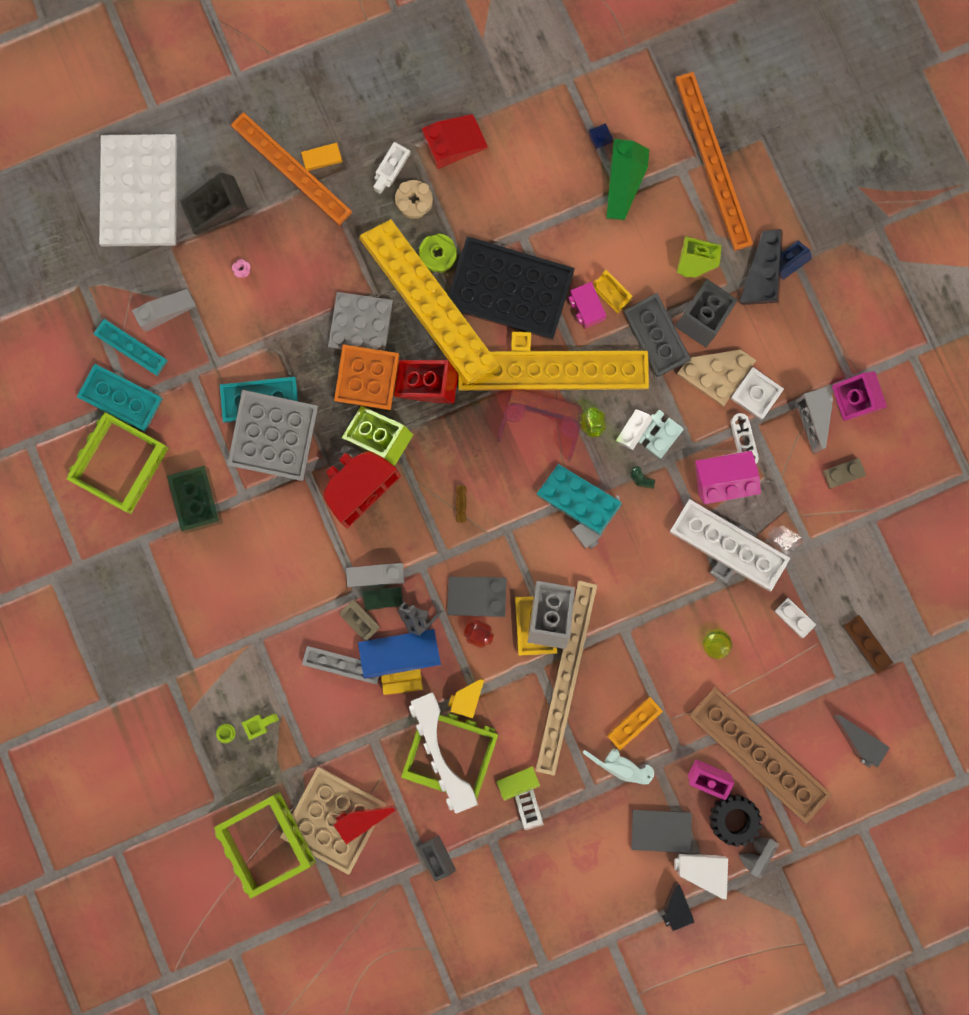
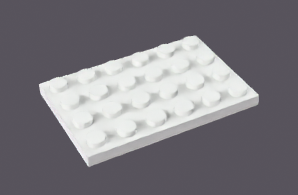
M176 134L101 135L99 244L101 246L176 245Z

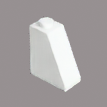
M678 853V858L674 860V870H677L679 876L722 899H727V857Z

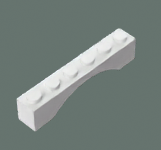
M432 692L411 701L412 705L409 706L410 712L413 717L418 719L419 724L416 725L420 736L424 735L426 743H424L427 754H432L434 759L431 762L435 773L439 772L441 776L439 784L443 792L447 791L449 798L446 801L450 811L454 809L456 814L478 805L471 784L461 779L450 769L440 752L437 740V723L441 710L434 693Z

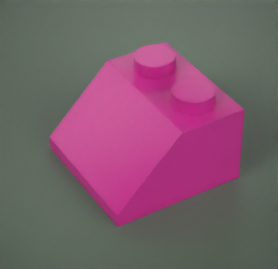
M875 371L865 372L832 385L843 421L864 416L887 407Z

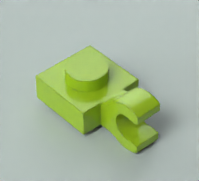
M276 713L264 719L259 714L242 722L248 739L252 740L269 732L266 726L278 721L279 718Z

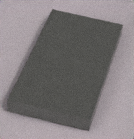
M658 293L623 310L643 351H648V361L657 378L691 361Z

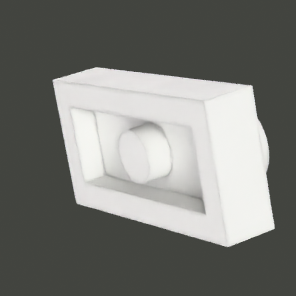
M636 409L616 441L620 445L633 450L653 418L649 414Z
M786 598L774 611L801 639L816 626L789 598Z

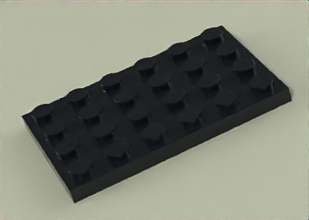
M467 236L448 296L462 314L553 340L575 268Z

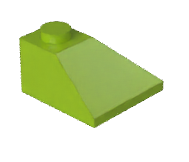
M685 236L677 273L684 277L696 278L718 267L722 245Z

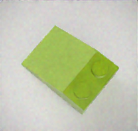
M360 406L342 438L363 451H371L380 455L395 467L413 434L404 425Z

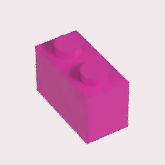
M592 282L570 291L568 301L570 306L576 309L577 314L575 316L579 325L582 324L584 329L605 321L606 314Z
M697 759L688 774L690 786L723 800L727 799L734 785L730 773Z

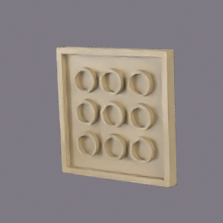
M318 766L292 816L313 856L350 875L375 826L346 845L333 826L337 822L335 818L343 812L348 814L351 811L386 807L387 803ZM283 831V833H282V835L280 836V838H282V839H284L285 841L289 842L288 839H287V837H286V835H285V833H284V831Z

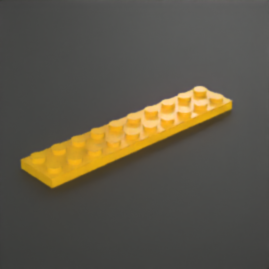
M392 220L360 235V241L466 385L498 368L499 363Z
M648 351L490 352L499 363L498 368L468 385L459 375V391L648 390Z

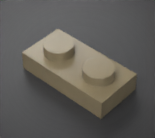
M860 458L822 471L829 489L866 476Z

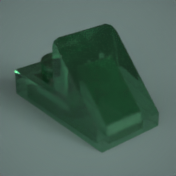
M401 587L363 591L365 611L400 607L403 604Z

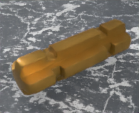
M458 485L456 487V494H458L456 496V522L465 523V494H467V488L464 485Z

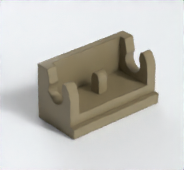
M354 599L339 614L364 641H368L381 628Z

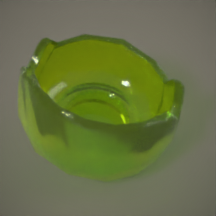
M720 628L708 631L703 639L704 652L710 658L716 660L725 658L732 649L731 636Z

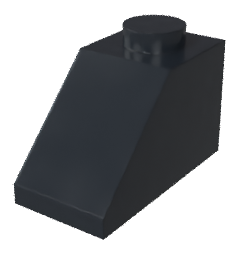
M674 882L663 907L665 915H662L666 927L670 926L672 931L695 923L680 884Z

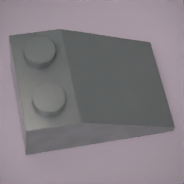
M706 279L675 327L706 348L719 332L736 304L737 299Z
M449 577L447 615L505 617L507 578Z

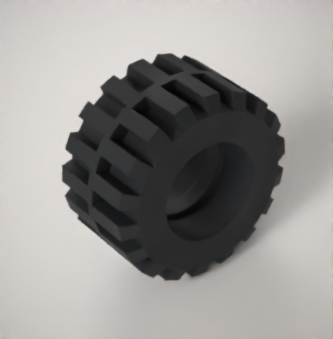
M729 794L726 800L716 801L714 803L715 807H711L710 812L712 814L709 815L710 827L721 841L730 846L739 847V845L746 846L747 842L752 843L754 841L753 838L759 836L758 830L762 829L760 824L762 816L759 815L760 810L749 799L741 795ZM734 809L742 810L746 818L744 826L738 831H730L725 825L727 814Z

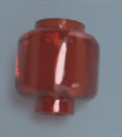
M474 620L472 623L469 622L464 630V637H466L467 643L478 648L491 644L494 637L491 626L479 620Z

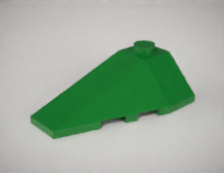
M614 139L606 219L625 221L648 169L650 149L635 141Z

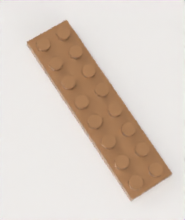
M715 687L690 713L689 717L805 824L810 821L832 796L831 793Z

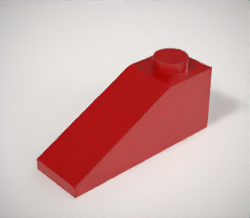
M395 805L351 811L348 814L343 812L335 818L337 822L333 826L347 845L394 813L397 807Z

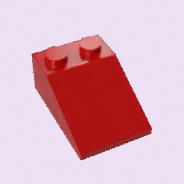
M474 114L438 121L422 128V137L437 170L488 148Z
M399 360L394 397L432 403L454 404L458 372L449 360Z

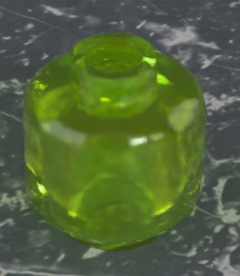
M595 407L587 409L581 415L582 431L589 437L601 436L606 430L605 413Z

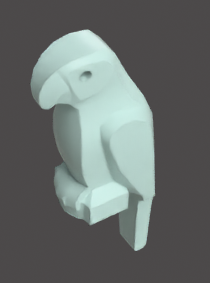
M613 748L605 759L606 763L601 762L586 750L583 751V754L621 780L645 785L649 784L654 777V770L651 766L645 765V768L639 769L631 760L620 756L617 749Z

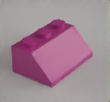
M752 451L695 461L698 493L704 504L761 494L760 477Z

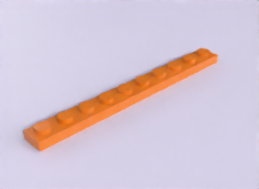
M691 72L677 76L675 82L733 250L735 252L751 247L753 242L695 74Z

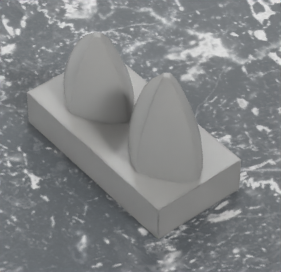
M764 837L754 838L753 841L755 849L761 856L751 853L739 855L744 866L751 874L760 879L780 845L774 840Z

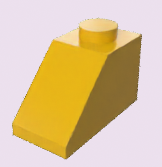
M479 679L457 691L455 696L451 695L448 704L449 707H452L450 712L473 718L484 680Z

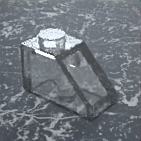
M783 525L778 528L774 526L767 533L769 537L765 539L772 548L784 555L790 554L803 541L801 537Z

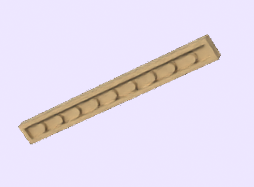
M578 581L573 601L570 639L566 649L562 650L536 772L553 776L556 773L597 585L582 581Z

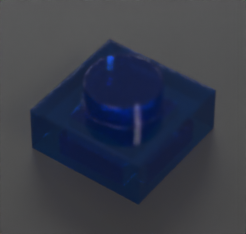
M606 123L588 132L595 149L613 142Z

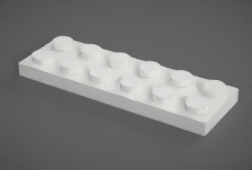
M690 499L669 532L769 592L772 591L790 560L788 556Z

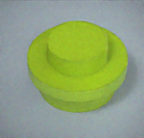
M222 724L216 730V737L221 743H230L236 736L235 728L230 724Z

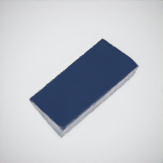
M799 240L782 252L780 275L782 280L812 259L811 250Z

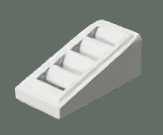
M532 789L515 796L524 829L529 830L544 825L534 790ZM527 793H530L531 795L530 797H526L523 799H520L519 797ZM533 801V804L522 807V803ZM535 808V812L526 815L524 814V811H528ZM537 816L538 820L527 823L526 819Z

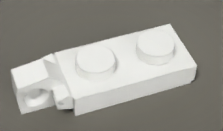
M396 142L392 144L376 171L374 179L377 182L373 187L375 192L381 194L385 186L390 187L411 154L410 150Z

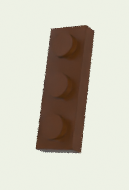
M860 615L855 616L842 625L875 674L880 673L893 664V661Z

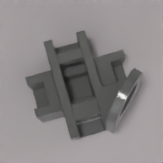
M403 602L398 609L401 620L405 623L408 632L416 635H421L443 612L440 610L430 620L427 618L428 611L417 609L414 605L407 606Z

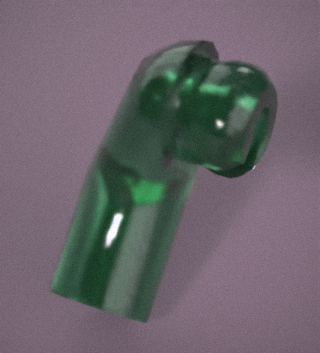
M634 466L630 472L634 483L639 487L654 489L655 479L645 478L641 467Z

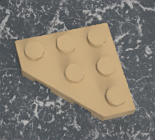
M742 350L692 357L691 361L682 366L677 375L724 407L756 360Z

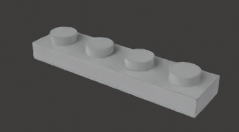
M310 646L306 648L302 665L378 684L380 676L363 678L361 660Z

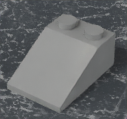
M826 387L805 393L796 400L813 454L822 451L827 445L833 398Z
M541 581L536 582L527 643L566 649L570 639L575 587Z

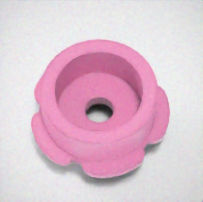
M243 259L237 260L232 266L236 277L244 278L250 273L251 266Z

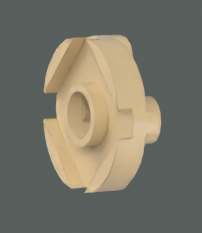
M417 180L401 183L395 195L396 207L407 218H421L432 207L433 198L429 186ZM413 195H416V197L419 198V200H417L415 204H413L412 201L409 200V198Z

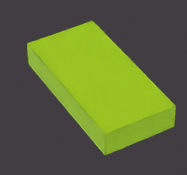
M533 767L496 781L504 801L540 786Z

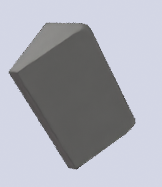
M439 835L418 845L434 881L448 877L456 871Z

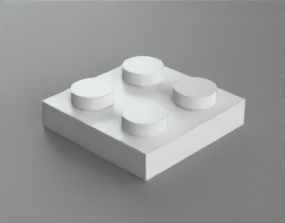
M753 367L730 399L758 419L763 420L784 388Z

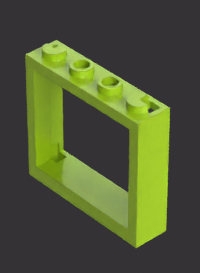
M105 412L101 419L97 420V427L94 432H91L87 437V444L84 449L82 448L79 451L75 465L69 468L70 472L66 479L131 514L169 447ZM112 423L155 446L123 503L80 480Z
M450 713L447 716L439 714V721L490 738L473 789L477 799L498 733H495L496 729L489 726H484V729L477 727L476 722L468 719L465 722L459 721L458 716ZM417 729L401 778L442 791L438 779L410 770L422 737Z
M280 792L214 827L216 838L221 841L224 853L231 860L234 866V873L240 878L243 890L249 895L250 899L310 868L316 863ZM270 804L301 865L258 887L227 827Z

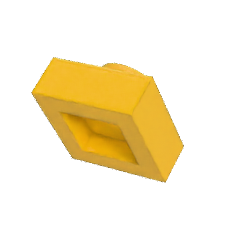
M512 332L511 351H530L531 333Z

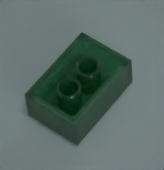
M204 465L167 476L181 532L190 533L223 524L208 467Z

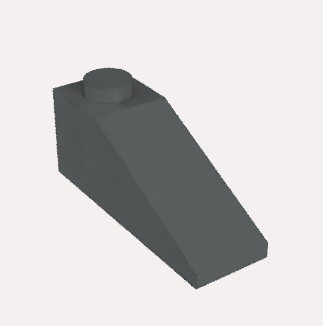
M835 714L833 719L855 755L861 758L860 762L869 768L871 766L879 767L890 747L847 719Z

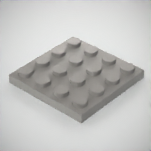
M242 390L228 465L304 481L319 406Z

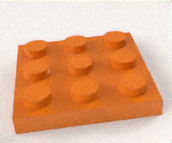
M343 345L334 401L391 410L400 354Z

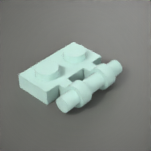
M661 410L651 415L653 419L638 441L640 444L645 439L649 441L646 449L659 459L664 456L684 430L670 418L663 423L660 420L664 415ZM657 426L660 430L655 436L651 435L650 432Z

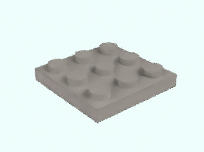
M337 292L328 348L342 350L343 345L386 351L393 300Z

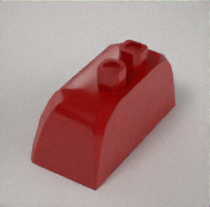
M365 451L354 458L345 453L339 459L345 466L340 472L334 466L326 471L331 480L324 490V500L338 521L346 529L401 477L396 467L371 451Z

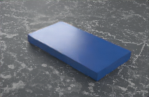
M434 629L425 630L421 635L408 633L358 642L364 679L441 665Z

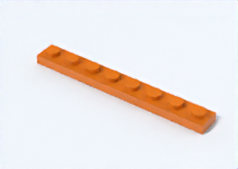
M244 112L231 124V127L338 226L352 214V211Z

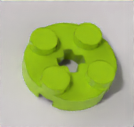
M444 234L426 237L419 248L420 259L432 272L443 273L450 269L456 261L455 244L451 238ZM441 249L442 256L435 257L433 251Z

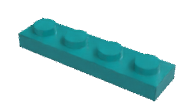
M103 319L94 332L96 337L156 376L160 374L168 362L167 359Z

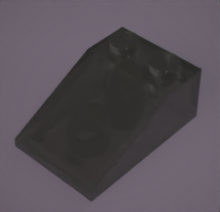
M221 172L180 201L194 235L230 221L248 209L235 177Z

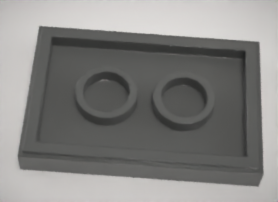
M632 809L631 850L691 853L692 813Z

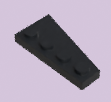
M781 229L762 231L740 300L741 305L779 303L783 231Z

